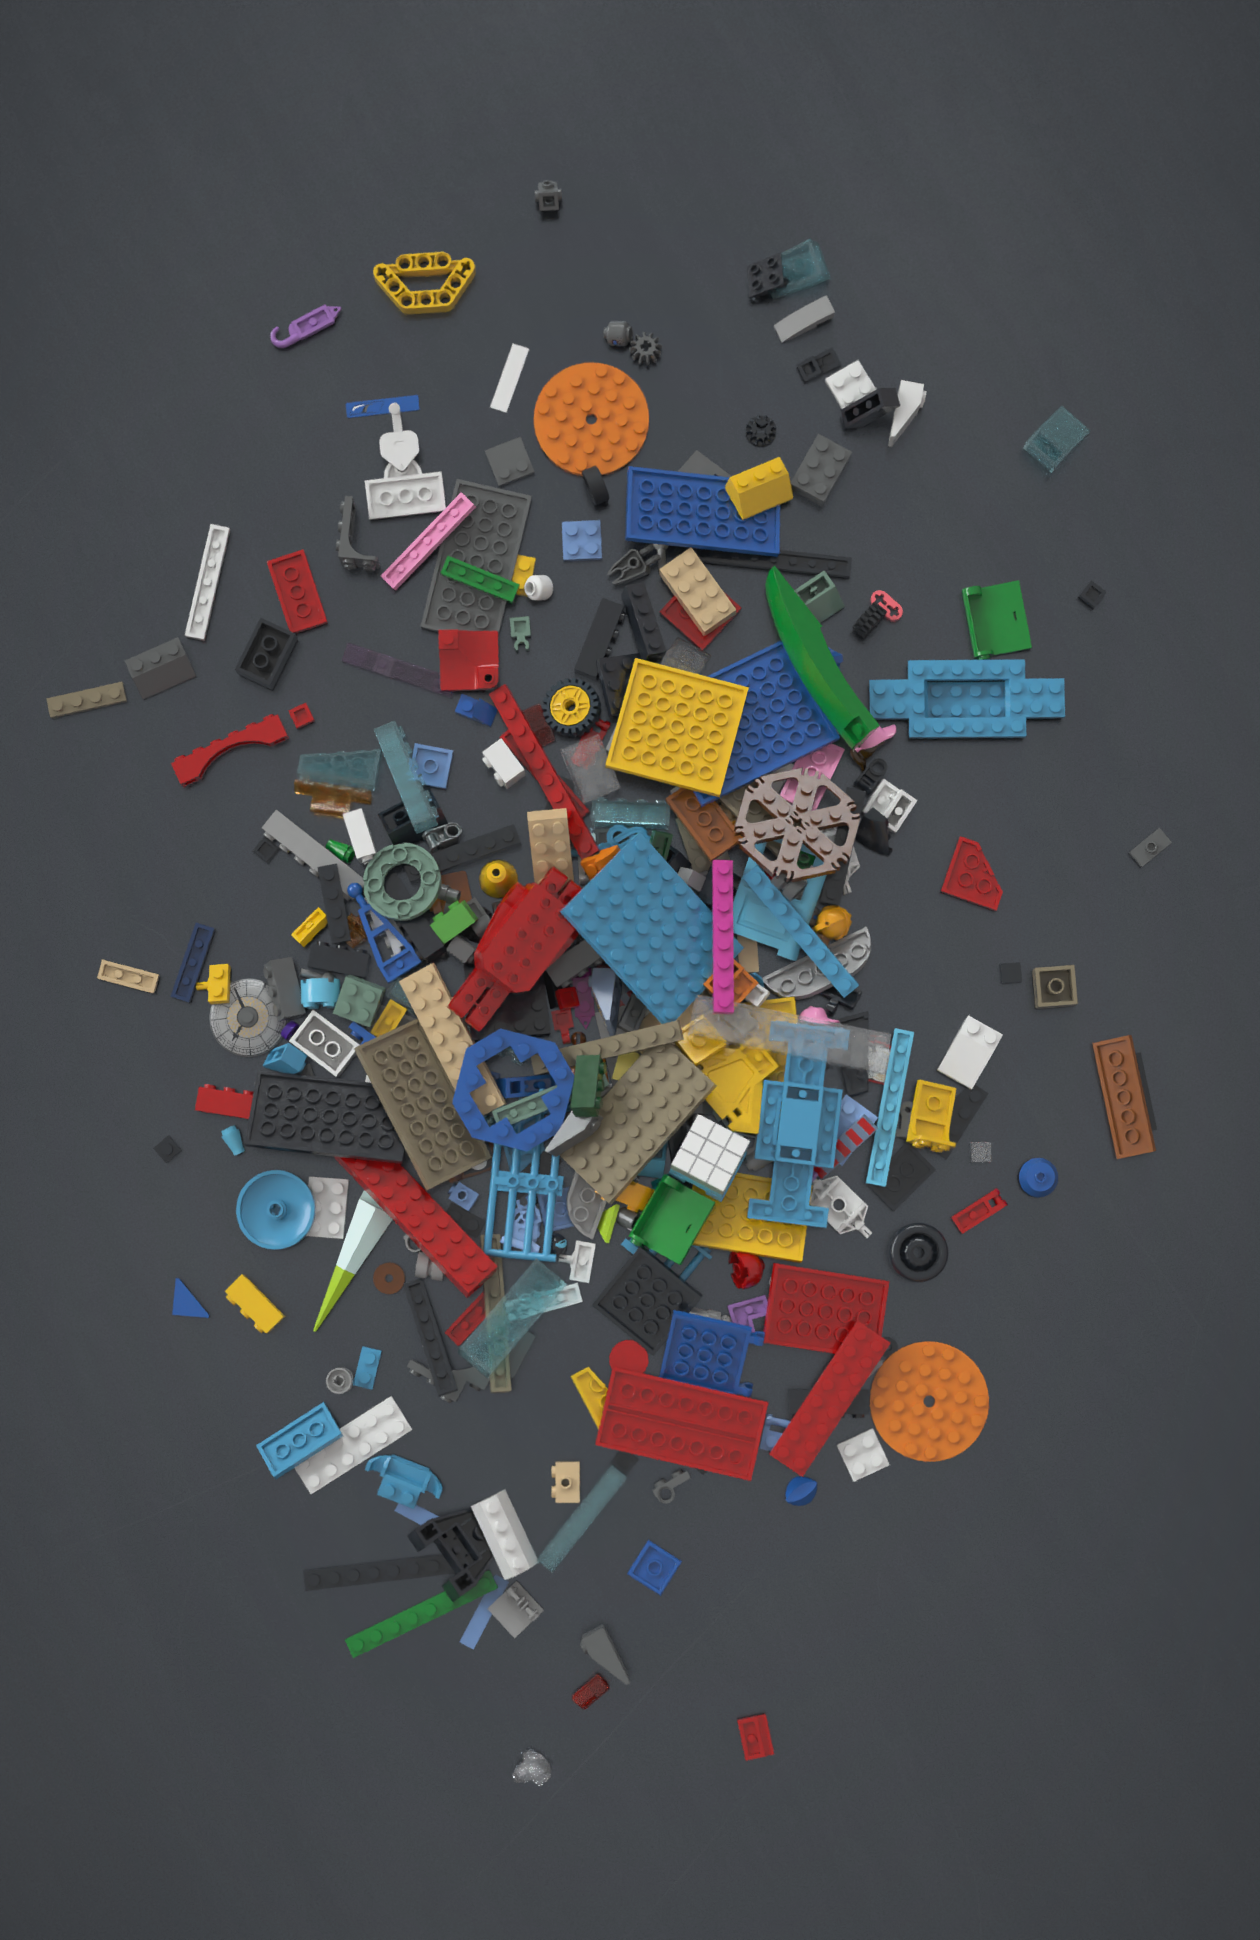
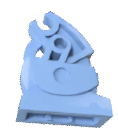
M520 1199L516 1200L518 1208L515 1209L511 1247L523 1250L527 1205L522 1206ZM536 1205L531 1252L539 1253L541 1247L536 1242L540 1238L542 1220L540 1210L537 1209ZM520 1213V1216L515 1220L516 1215ZM502 1236L500 1241L502 1244H504V1236Z

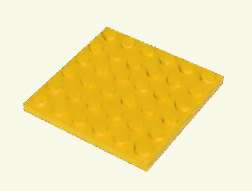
M635 658L605 768L720 797L749 687Z

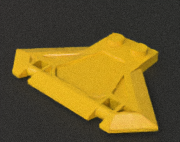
M753 1036L740 1048H724L699 1064L703 1069L701 1071L717 1085L705 1100L722 1120L725 1117L729 1118L731 1123L727 1127L732 1132L759 1134L763 1080L779 1067ZM737 1109V1111L741 1115L737 1117L736 1114L733 1112L734 1110Z

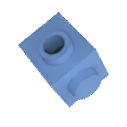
M460 1182L457 1185L453 1184L448 1192L450 1194L448 1199L469 1212L480 1196Z

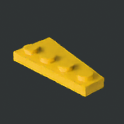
M587 1367L570 1377L599 1430L608 1389L596 1374Z

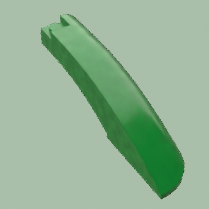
M773 566L766 579V597L782 644L814 701L852 750L856 749L880 725L856 696L838 668L820 629L822 625L779 570Z

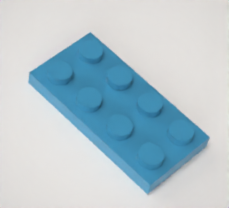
M323 1402L256 1446L275 1479H278L343 1437V1434L327 1405Z

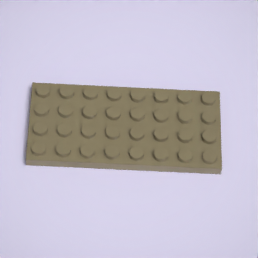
M418 1018L354 1048L426 1191L492 1158L484 1141L472 1138L453 1106L455 1090Z
M672 1043L648 1048L603 1097L602 1109H599V1115L603 1117L600 1127L591 1136L563 1152L560 1156L609 1204H612L717 1085Z

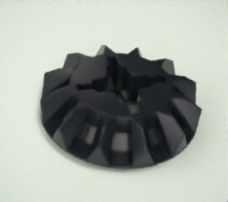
M757 415L751 418L746 425V436L755 445H767L776 436V425L767 415ZM757 425L760 427L766 426V435L762 432L756 434L758 431Z

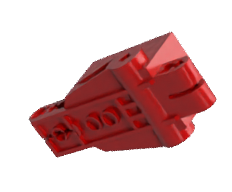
M554 866L547 872L539 884L528 883L524 887L519 882H516L509 889L497 906L474 952V970L447 1006L449 1010L461 1019L468 1013L464 1021L478 1032L487 1024L510 992L530 991L542 973L567 950L579 934L560 911L582 888L571 879L564 885L568 877Z

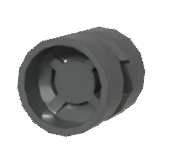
M780 874L779 879H776L774 876L771 883L778 890L782 889V894L790 902L808 884L805 880L792 882L793 875H791L789 880L791 882L787 885L785 882L787 876L785 874Z

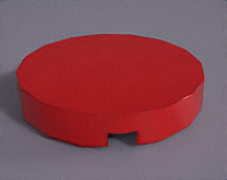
M624 1340L612 1348L609 1364L611 1369L617 1367L644 1373L648 1366V1354L646 1349L636 1341Z

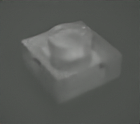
M991 1142L970 1143L971 1162H991Z

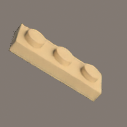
M102 960L97 979L155 994L160 975Z

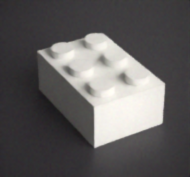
M312 1010L289 1040L337 1078L340 1077L356 1056L354 1048L359 1046L357 1042L314 1010Z

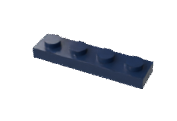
M195 923L170 997L188 1003L191 1002L196 982L200 976L215 932L214 928Z

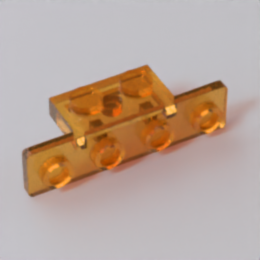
M295 779L294 781L295 793L312 796L310 812L343 817V814L350 812L352 802L369 805L372 802V791L365 788L314 782L307 779Z

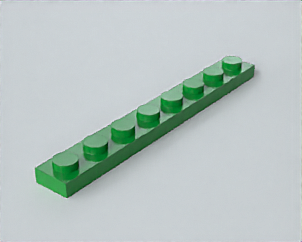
M489 1569L483 1574L475 1587L454 1602L451 1601L444 1591L346 1638L345 1642L352 1657L355 1658L497 1589L498 1586Z

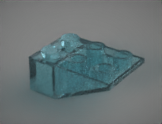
M1061 406L1033 433L1023 448L1053 473L1090 433V430L1067 409Z

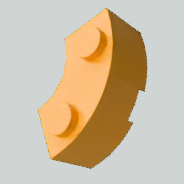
M632 1181L616 1201L627 1204V1209L638 1213L639 1209L644 1210L654 1189Z

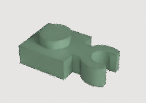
M529 616L510 618L511 638H517L514 644L515 650L518 651V645L523 643L525 644L526 651H528L529 643L525 637H531Z

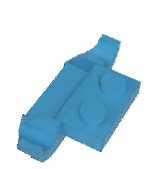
M394 1454L392 1456L374 1457L366 1465V1471H378L380 1476L383 1477L377 1493L379 1496L412 1509L415 1508L421 1492L425 1493V1491L434 1494L435 1498H440L442 1485L427 1467Z

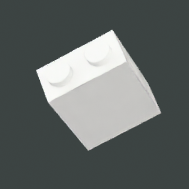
M362 808L343 814L356 858L360 864L364 863L366 865L373 859L377 851L366 816Z

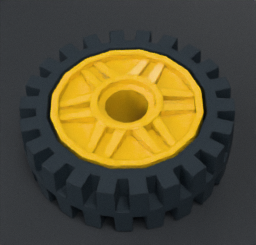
M566 678L563 682L561 680L558 681L556 686L552 685L550 687L551 691L546 692L547 697L543 699L544 705H542L543 716L556 733L564 737L576 738V735L579 737L583 736L584 732L589 733L590 728L596 726L595 722H598L600 719L599 714L602 711L600 707L602 706L598 694L587 682L581 679L577 680L576 678H572V680ZM571 705H576L573 711H568Z

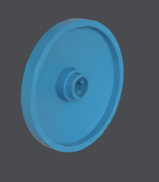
M281 1170L262 1172L250 1179L241 1190L236 1205L237 1221L244 1235L254 1244L273 1250L289 1248L299 1243L312 1228L316 1214L315 1199L308 1185L295 1174Z

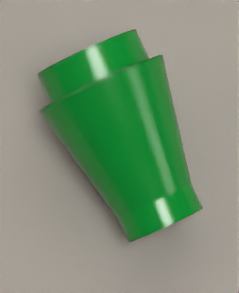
M332 839L326 844L325 848L342 862L349 864L355 856L353 846Z

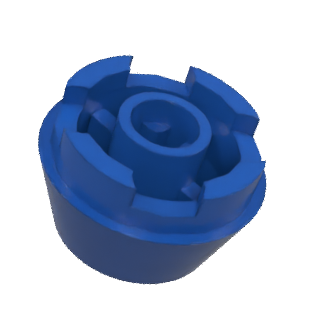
M1033 1158L1022 1166L1019 1173V1182L1027 1194L1033 1197H1044L1052 1193L1056 1188L1058 1172L1050 1161L1044 1158Z

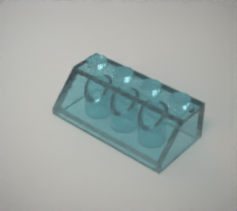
M600 797L596 798V801L592 800V827L624 825L626 827L639 826L645 829L669 830L670 806L665 800H655V803H647L645 799L627 802V799L624 798L608 801V798Z

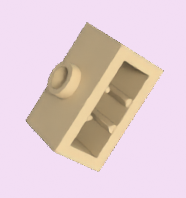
M556 1461V1466H552V1478H556V1486H552V1498H556V1503H580V1461Z

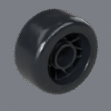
M911 1223L905 1225L895 1232L889 1242V1263L895 1273L907 1281L926 1282L932 1280L943 1271L947 1264L949 1253L947 1242L942 1233L929 1224ZM916 1247H921L924 1250L923 1257L916 1258L913 1251Z

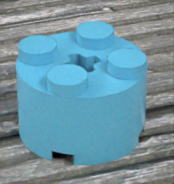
M328 978L301 980V1004H303L304 1008L319 1009L320 1005L329 1009L335 1008L340 994V979H334V982H328Z

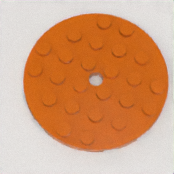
M602 363L576 364L557 373L542 389L534 410L535 434L541 449L549 457L550 461L562 470L582 476L583 470L597 466L601 475L606 476L619 471L620 468L631 462L642 449L649 429L647 402L639 386L623 371ZM590 415H595L597 421L594 424H588L586 418Z
M917 1342L900 1348L879 1367L872 1381L869 1406L878 1433L891 1448L914 1460L935 1462L946 1460L962 1453L978 1438L987 1420L989 1395L981 1371L965 1353L940 1342ZM926 1396L934 1398L935 1403L932 1407L924 1405V1398Z

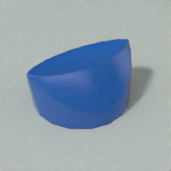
M797 1476L791 1479L786 1487V1502L795 1506L809 1504L816 1495L817 1482L805 1476Z

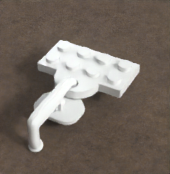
M392 403L389 406V412L392 414L394 432L383 434L379 441L381 456L389 462L384 471V478L365 480L369 519L442 512L446 508L442 472L422 474L420 466L413 460L419 453L418 437L413 431L402 430L400 406L397 403Z

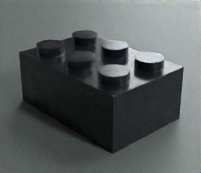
M260 617L235 671L237 674L273 690L298 639L296 634Z

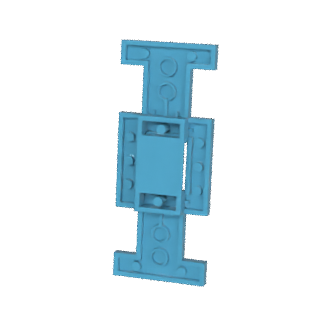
M771 1021L768 1041L788 1043L784 1081H763L759 1134H757L754 1159L774 1161L769 1200L749 1198L747 1218L827 1228L829 1208L809 1206L814 1166L833 1169L843 1090L823 1086L827 1050L847 1051L849 1030Z

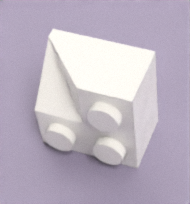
M499 739L482 752L484 756L483 762L488 768L492 767L495 774L493 775L500 787L505 786L508 789L526 776L524 768L502 739Z

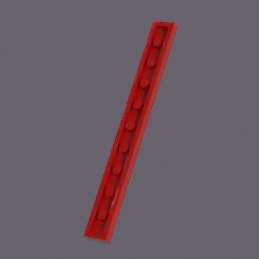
M506 684L502 685L489 694L553 809L567 808L569 837L581 859L594 856L600 852L597 843L509 687Z

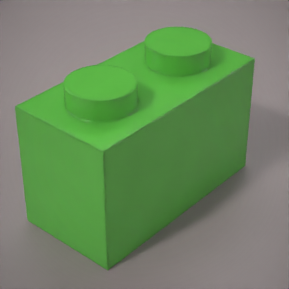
M458 900L448 906L450 909L448 912L443 914L441 911L432 918L434 922L430 926L443 944L478 919L465 900L460 903Z

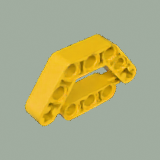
M446 252L400 255L396 259V264L386 265L381 263L376 265L373 274L376 283L404 314H423L451 311L475 277L476 270L474 262L469 258L451 260L450 255ZM443 260L448 262L446 266L438 265ZM422 262L429 263L425 268L419 266ZM403 263L410 264L407 269L400 268ZM468 267H470V271H469V270H466L465 272L463 271V268H464V269H467ZM380 273H382L383 275L386 274V278L388 280L387 282L382 275L379 276ZM451 273L440 290L410 291L397 277L434 276ZM454 282L461 284L458 288L451 286ZM393 286L400 287L397 292L390 291ZM443 298H449L450 302L447 304L441 303V300ZM424 299L431 300L428 305H423L421 302ZM405 300L412 301L409 306H404L402 303Z

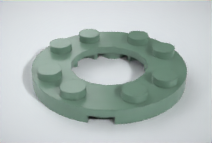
M411 843L392 844L380 850L369 861L363 876L364 894L371 907L383 917L396 921L414 919L424 914L435 903L441 889V872L435 859L424 848ZM400 864H409L415 867L421 876V886L418 892L406 900H395L389 897L384 888V880L388 871Z

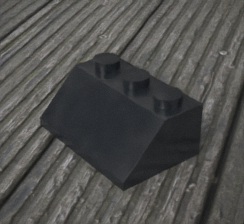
M430 788L378 814L393 845L412 844L417 840L423 839L422 835L425 831L448 824Z

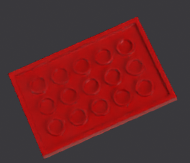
M773 1263L763 1343L835 1354L856 1321H859L882 1337L890 1281Z

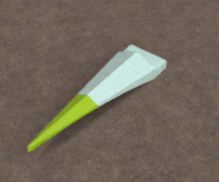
M365 1190L358 1201L313 1329L314 1332L318 1330L365 1259L393 1221Z

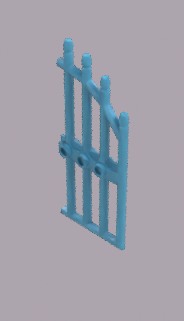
M568 1104L566 1112H570L571 1104ZM549 1110L515 1123L512 1127L518 1134L523 1131L525 1123L535 1118V1123L544 1118V1114H549L550 1112ZM494 1143L483 1252L488 1257L556 1262V1254L550 1253L556 1196H562L564 1176H558L560 1155L557 1157L552 1155L550 1175L538 1174L541 1151L540 1143L533 1147L531 1173H520L521 1150L513 1148L511 1172L499 1171L501 1147L503 1145ZM497 1191L509 1192L503 1250L491 1249ZM517 1192L529 1193L523 1251H511ZM536 1194L548 1195L543 1253L531 1252Z

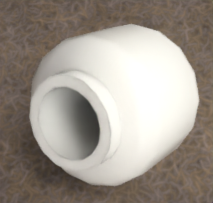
M532 575L527 579L524 590L531 600H547L552 595L553 583L546 575Z

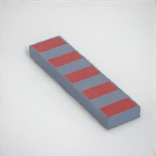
M865 1114L837 1138L834 1168L878 1129ZM815 1166L813 1168V1171L818 1174L817 1177L820 1180L833 1170L831 1168Z

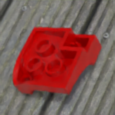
M438 630L441 691L489 690L497 686L499 681L498 631ZM487 675L492 676L490 682L485 681Z

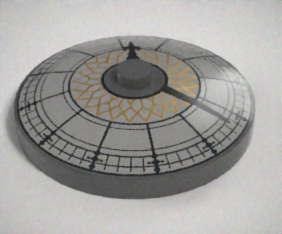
M257 979L237 980L230 983L229 1003L212 1004L209 1019L211 1031L217 1042L230 1053L241 1057H257L270 1052L282 1041L281 1032L289 1020L278 1022L277 1016L274 1015V1004L268 993V983Z

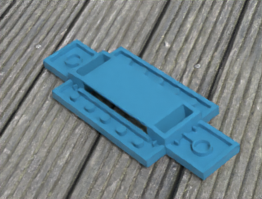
M1025 659L908 660V679L869 680V712L875 720L908 719L909 739L1026 738V718H1065L1064 678L1025 679ZM1005 680L1004 682H927V681Z

